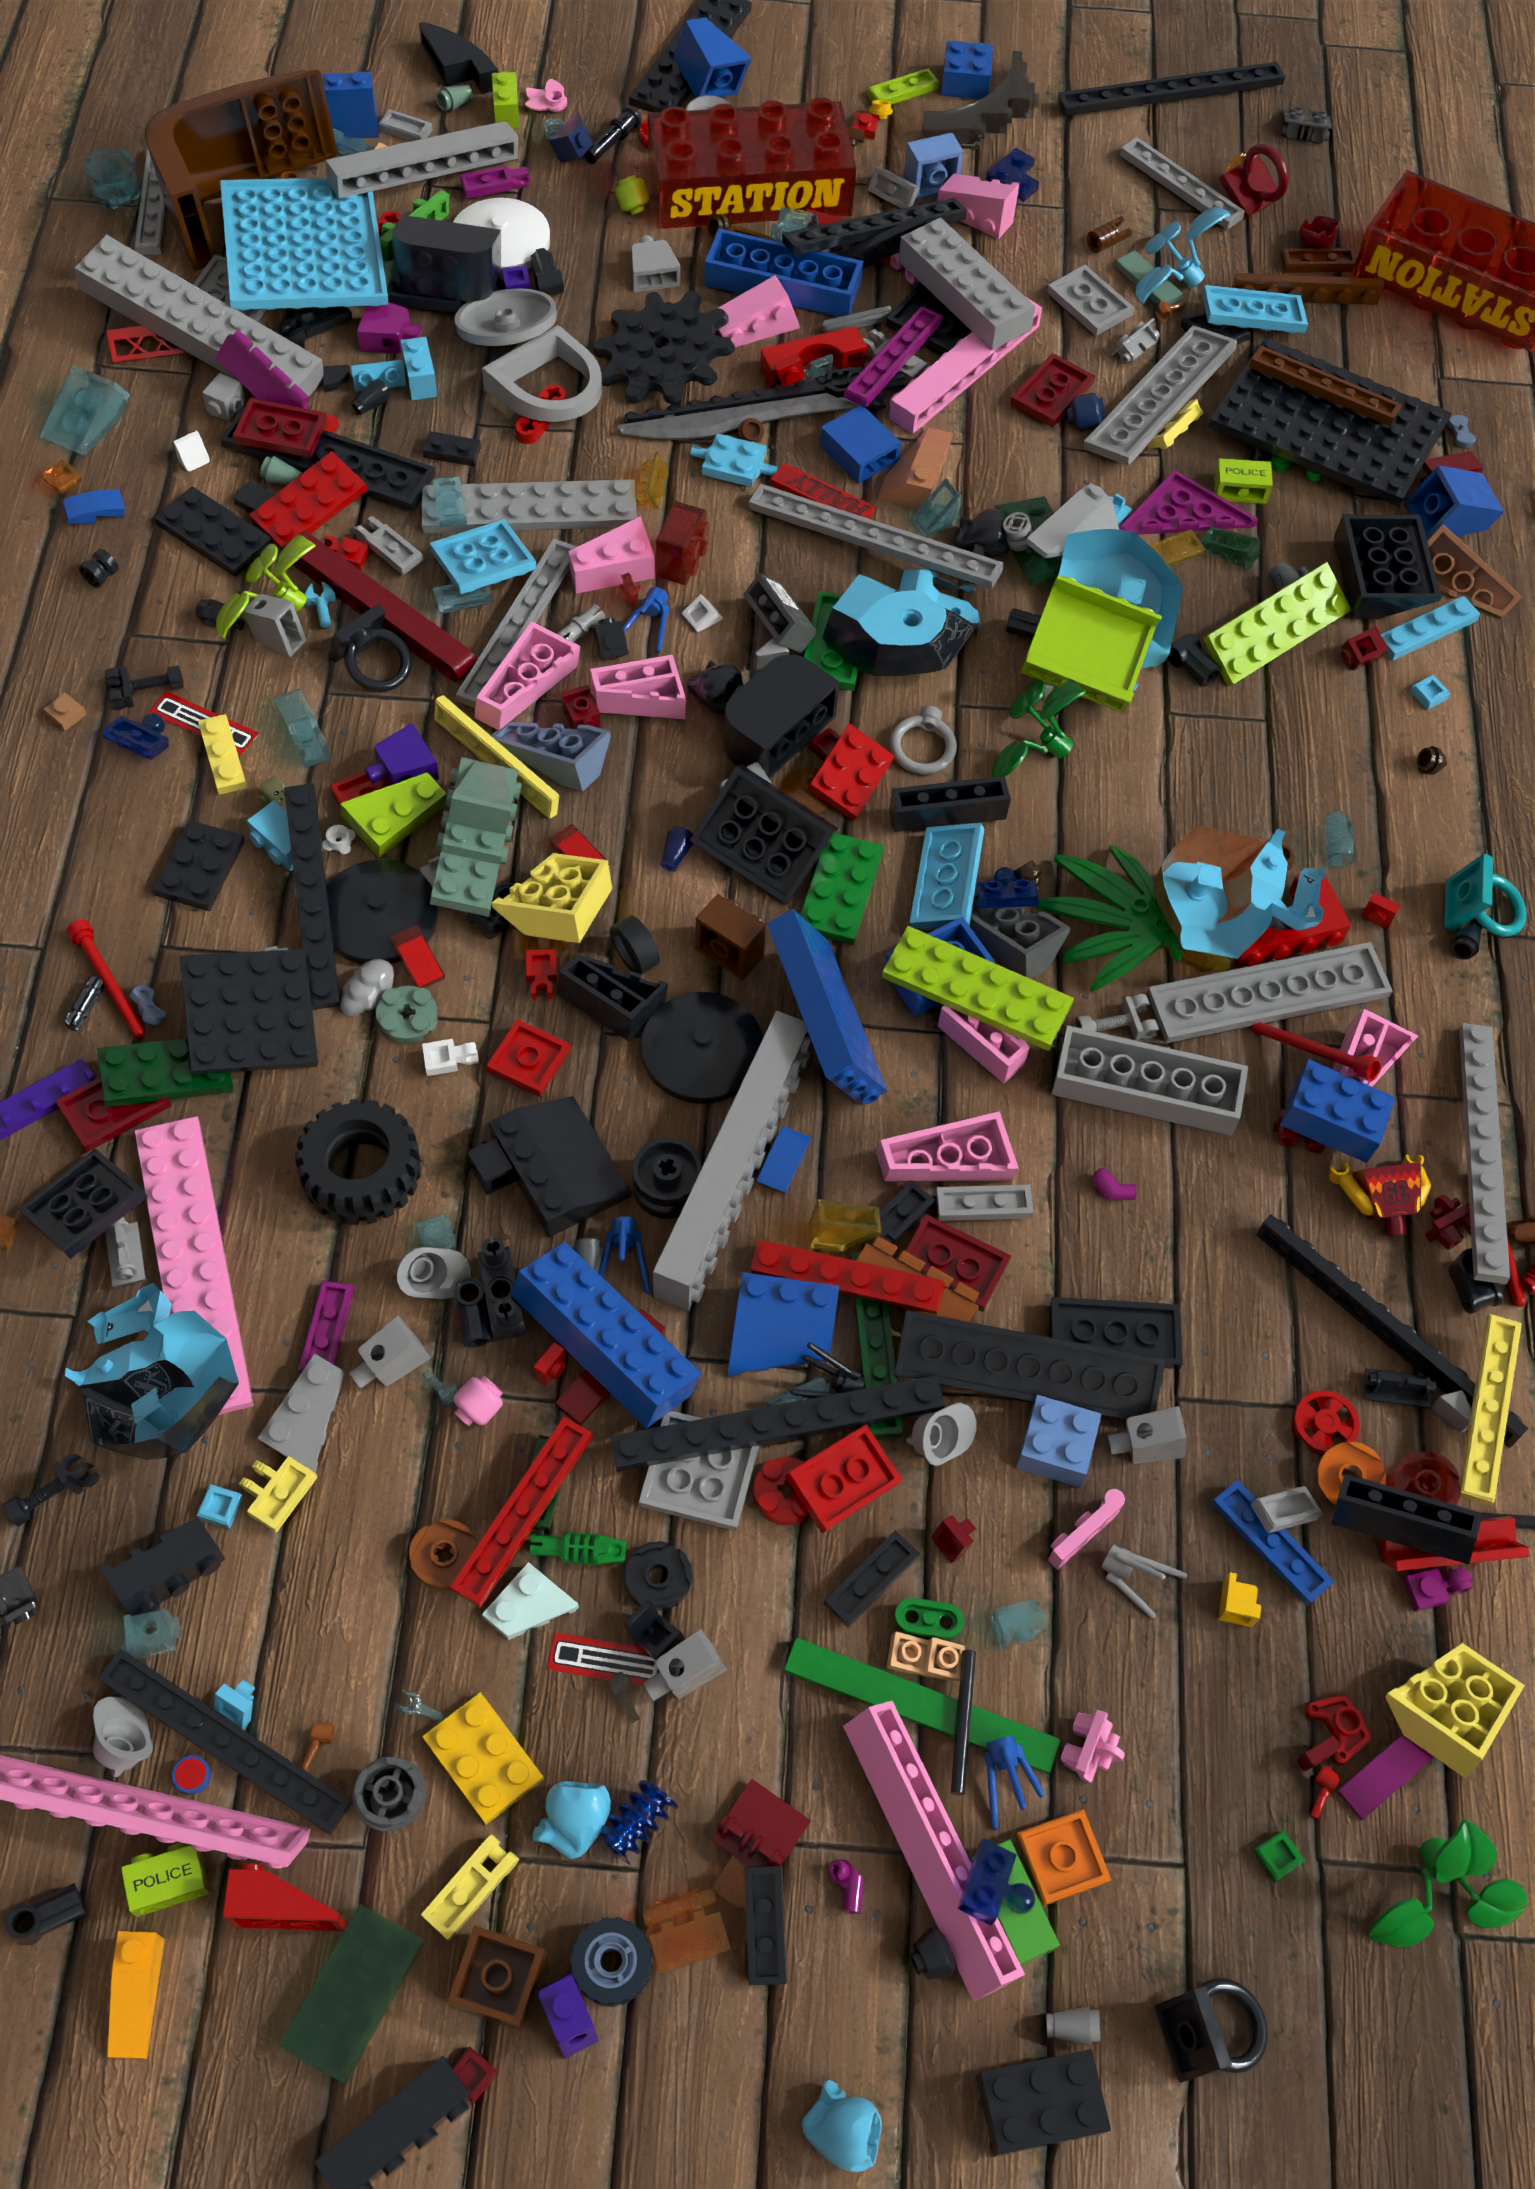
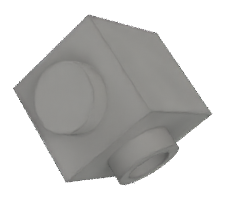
M219 373L202 392L206 412L226 421H229L235 413H238L246 402L242 383L222 373Z

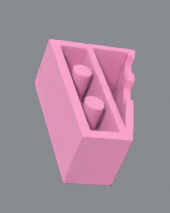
M953 174L939 189L937 201L955 198L967 210L965 220H960L961 222L999 239L1013 223L1020 183L1012 182L1011 185L1000 183V180L993 179L991 182L981 181L980 177Z
M641 516L568 551L569 572L576 594L655 578V556Z
M673 655L590 669L591 692L600 713L686 719V697Z
M945 1005L941 1008L938 1027L1003 1084L1025 1065L1029 1051L1026 1041Z
M1363 1009L1349 1024L1339 1051L1356 1057L1368 1054L1381 1060L1379 1075L1374 1081L1370 1082L1359 1078L1352 1068L1336 1062L1332 1070L1373 1087L1410 1044L1414 1042L1418 1035Z

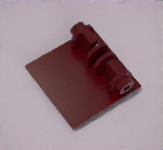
M751 1779L732 1809L717 1826L718 1829L711 1840L746 1866L782 1865L811 1820L754 1779Z

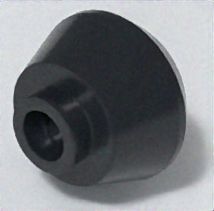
M934 1928L927 1929L913 1944L914 1952L910 1954L913 1967L919 1976L924 1974L928 1980L949 1979L956 1970V1962L951 1948L940 1930Z

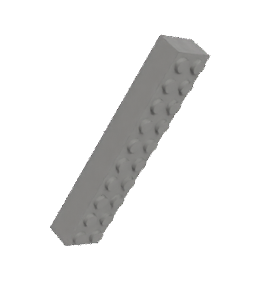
M108 235L75 267L80 290L233 379L236 378L215 357L226 337L240 330L253 343L249 350L250 352L254 347H258L273 362L269 370L276 365L292 380L291 385L288 387L289 389L296 384L310 396L324 380L321 358L240 311L231 308V306Z
M779 1011L775 1012L653 1271V1298L688 1312L693 1302L699 1303L705 1289V1285L702 1284L706 1274L711 1276L718 1260L715 1255L718 1247L723 1249L727 1243L730 1231L727 1229L730 1221L736 1222L742 1208V1204H740L743 1194L748 1196L754 1182V1178L751 1177L754 1169L760 1170L766 1152L763 1151L766 1143L772 1144L778 1128L775 1126L778 1117L783 1119L788 1109L789 1101H786L789 1093L794 1094L797 1090L801 1078L798 1076L800 1069H806L812 1055V1052L809 1051L812 1040L803 1020Z

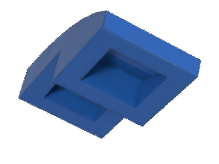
M119 490L91 491L62 500V506L68 523L95 524L97 516L124 517L125 506Z
M782 1126L766 1158L757 1182L787 1194L797 1168L801 1166L812 1137Z

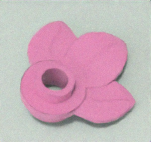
M553 79L548 80L545 89L526 88L528 101L525 103V106L529 109L560 112L567 106L564 87Z

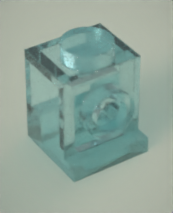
M1035 1599L995 1608L991 1617L1000 1650L1008 1649L1011 1641L1014 1640L1016 1644L1031 1642L1036 1639L1035 1635H1038L1041 1630L1048 1628L1045 1612L1042 1608L1038 1609Z
M168 1609L131 1616V1614L123 1616L126 1648L134 1658L137 1659L177 1650L175 1638L181 1637L178 1617H173ZM157 1626V1630L153 1634H146L147 1628Z

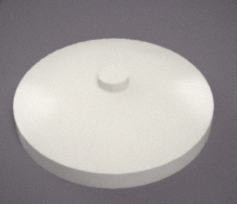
M491 198L478 201L463 209L453 221L454 223L500 229L501 269L524 265L529 269L532 267L530 255L539 248H545L548 251L550 246V228L545 216L534 206L520 200Z

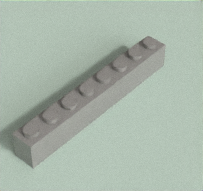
M506 121L328 159L326 160L327 183L340 199L518 159V135Z

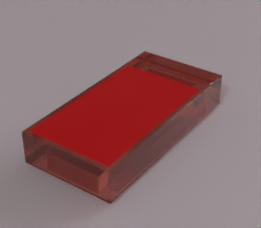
M570 824L549 838L550 845L559 854L607 860L573 824Z
M418 924L390 937V941L415 987L427 988L445 979V974Z

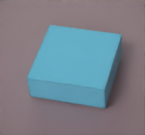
M1434 675L1412 685L1410 693L1426 710L1444 702L1451 694Z
M210 1484L196 1516L200 1520L230 1529L244 1497L241 1493Z

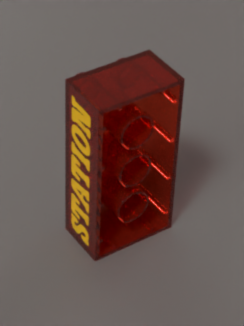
M815 98L808 103L786 105L779 101H766L760 106L738 108L730 104H718L711 109L690 111L681 107H669L662 112L648 113V163L660 229L708 226L709 219L716 214L725 215L731 221V224L805 219L807 208L836 217L852 216L856 163L841 101Z
M1406 170L1368 225L1351 275L1357 278L1383 279V291L1388 290L1409 299L1419 309L1435 310L1455 319L1463 328L1479 329L1500 338L1510 348L1526 349L1534 353L1535 223Z

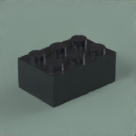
M1092 2049L983 2071L976 2076L993 2158L1101 2135L1111 2131Z

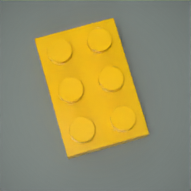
M481 1692L422 1736L485 1825L489 1824L544 1780L543 1775Z

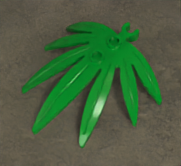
M1109 845L1108 850L1139 892L1117 874L1093 862L1065 855H1056L1054 862L1119 909L1103 902L1081 897L1040 899L1036 904V909L1128 929V931L1108 932L1091 937L1064 953L1062 963H1069L1125 949L1114 956L1101 969L1091 984L1090 992H1095L1120 978L1142 963L1157 949L1167 947L1170 956L1176 961H1180L1183 952L1178 949L1182 945L1156 901L1153 893L1154 882L1133 856L1115 845Z

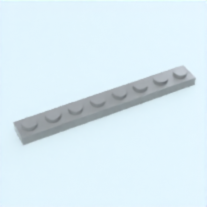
M557 539L552 540L537 564V569L528 578L456 693L457 702L475 708L476 697L530 622L537 623L569 571L568 551L577 546Z

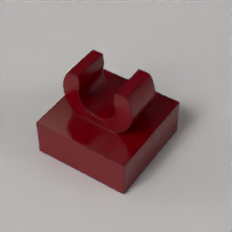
M951 1515L941 1522L931 1538L949 1561L954 1563L964 1555L974 1542L969 1534L973 1533L976 1528L968 1518L959 1524L955 1517Z

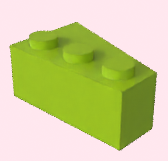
M424 773L340 803V815L376 856L380 858L444 808L447 793L428 773Z

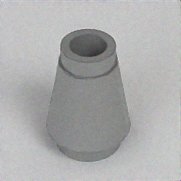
M1090 2006L1047 2013V2038H1055L1091 2046V2042H1100L1099 2010H1090Z

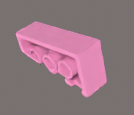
M531 621L476 697L474 718L497 730L502 729L577 668L580 646Z
M1000 1111L883 1139L880 1141L876 1151L885 1181H1012L1019 1169Z

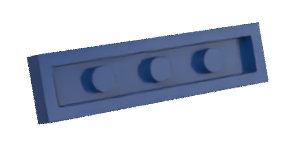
M1237 1479L1215 1498L1211 1504L1308 1606L1334 1580L1285 1529L1267 1533L1251 1507L1256 1498Z

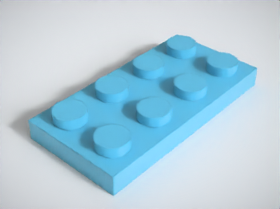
M1204 285L1202 296L1208 323L1218 326L1232 325L1239 328H1260L1265 331L1306 332L1308 322L1301 295Z
M982 823L926 827L910 917L912 928H940L961 917L969 925L985 830Z

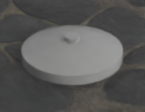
M532 289L499 290L493 292L487 299L465 303L455 315V325L458 335L467 342L484 346L510 345L530 340L546 332L555 323L557 310L553 298L541 291Z

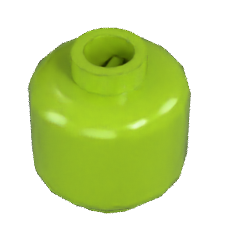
M632 175L618 181V186L614 192L620 209L624 212L630 211L632 215L644 211V205L650 201L644 180L636 178V175Z

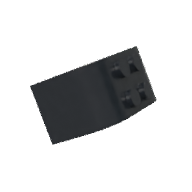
M402 215L392 231L394 284L400 290L453 300L480 301L489 298L493 294L501 279L500 229Z
M798 655L776 657L761 670H756L744 686L736 688L726 705L724 749L728 758L736 765L742 764L745 767L758 762L769 779L773 777L836 717L840 681L808 659Z

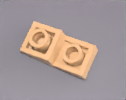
M896 1631L891 1635L886 1668L924 1677L959 1681L962 1651L965 1650V1646L934 1637L926 1640Z

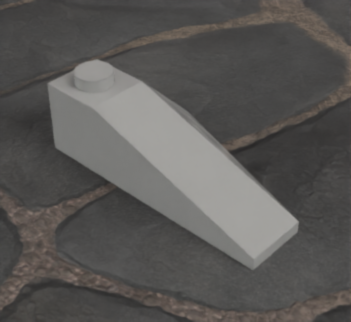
M1090 483L1079 490L1028 536L1025 543L1044 558H1051L1063 555L1067 534L1095 529L1119 530L1112 498L1105 494L1102 488Z

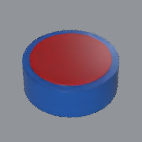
M186 1756L175 1765L172 1773L173 1782L184 1794H198L210 1782V1767L199 1756Z

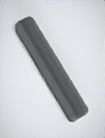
M889 305L830 318L821 322V329L824 334L853 326L861 328L886 322L887 317L893 311Z

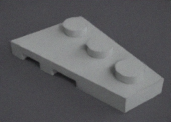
M314 1354L258 1439L282 1455L290 1456L316 1473L318 1456L327 1436L326 1429L331 1412H334L345 1373L340 1368Z

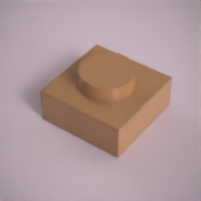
M67 693L62 694L43 709L45 715L64 731L87 715L84 707Z

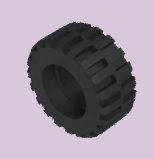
M350 1099V1103L344 1105L340 1101L332 1104L333 1109L327 1112L323 1109L316 1114L317 1120L315 1122L310 1120L303 1128L305 1135L299 1136L296 1144L298 1151L295 1152V1163L302 1188L309 1202L315 1205L316 1210L322 1215H327L329 1212L331 1220L339 1223L344 1218L348 1220L349 1225H359V1220H367L368 1224L377 1222V1217L384 1215L385 1218L394 1215L393 1209L395 1207L403 1208L409 1202L407 1194L414 1195L418 1187L417 1180L421 1177V1159L413 1128L408 1125L407 1119L401 1113L396 1114L395 1109L388 1104L380 1107L378 1101L367 1099V1103H360V1099ZM370 1144L380 1147L388 1153V1158L384 1165L376 1173L366 1178L345 1179L333 1174L329 1170L335 1157L346 1148L354 1145Z

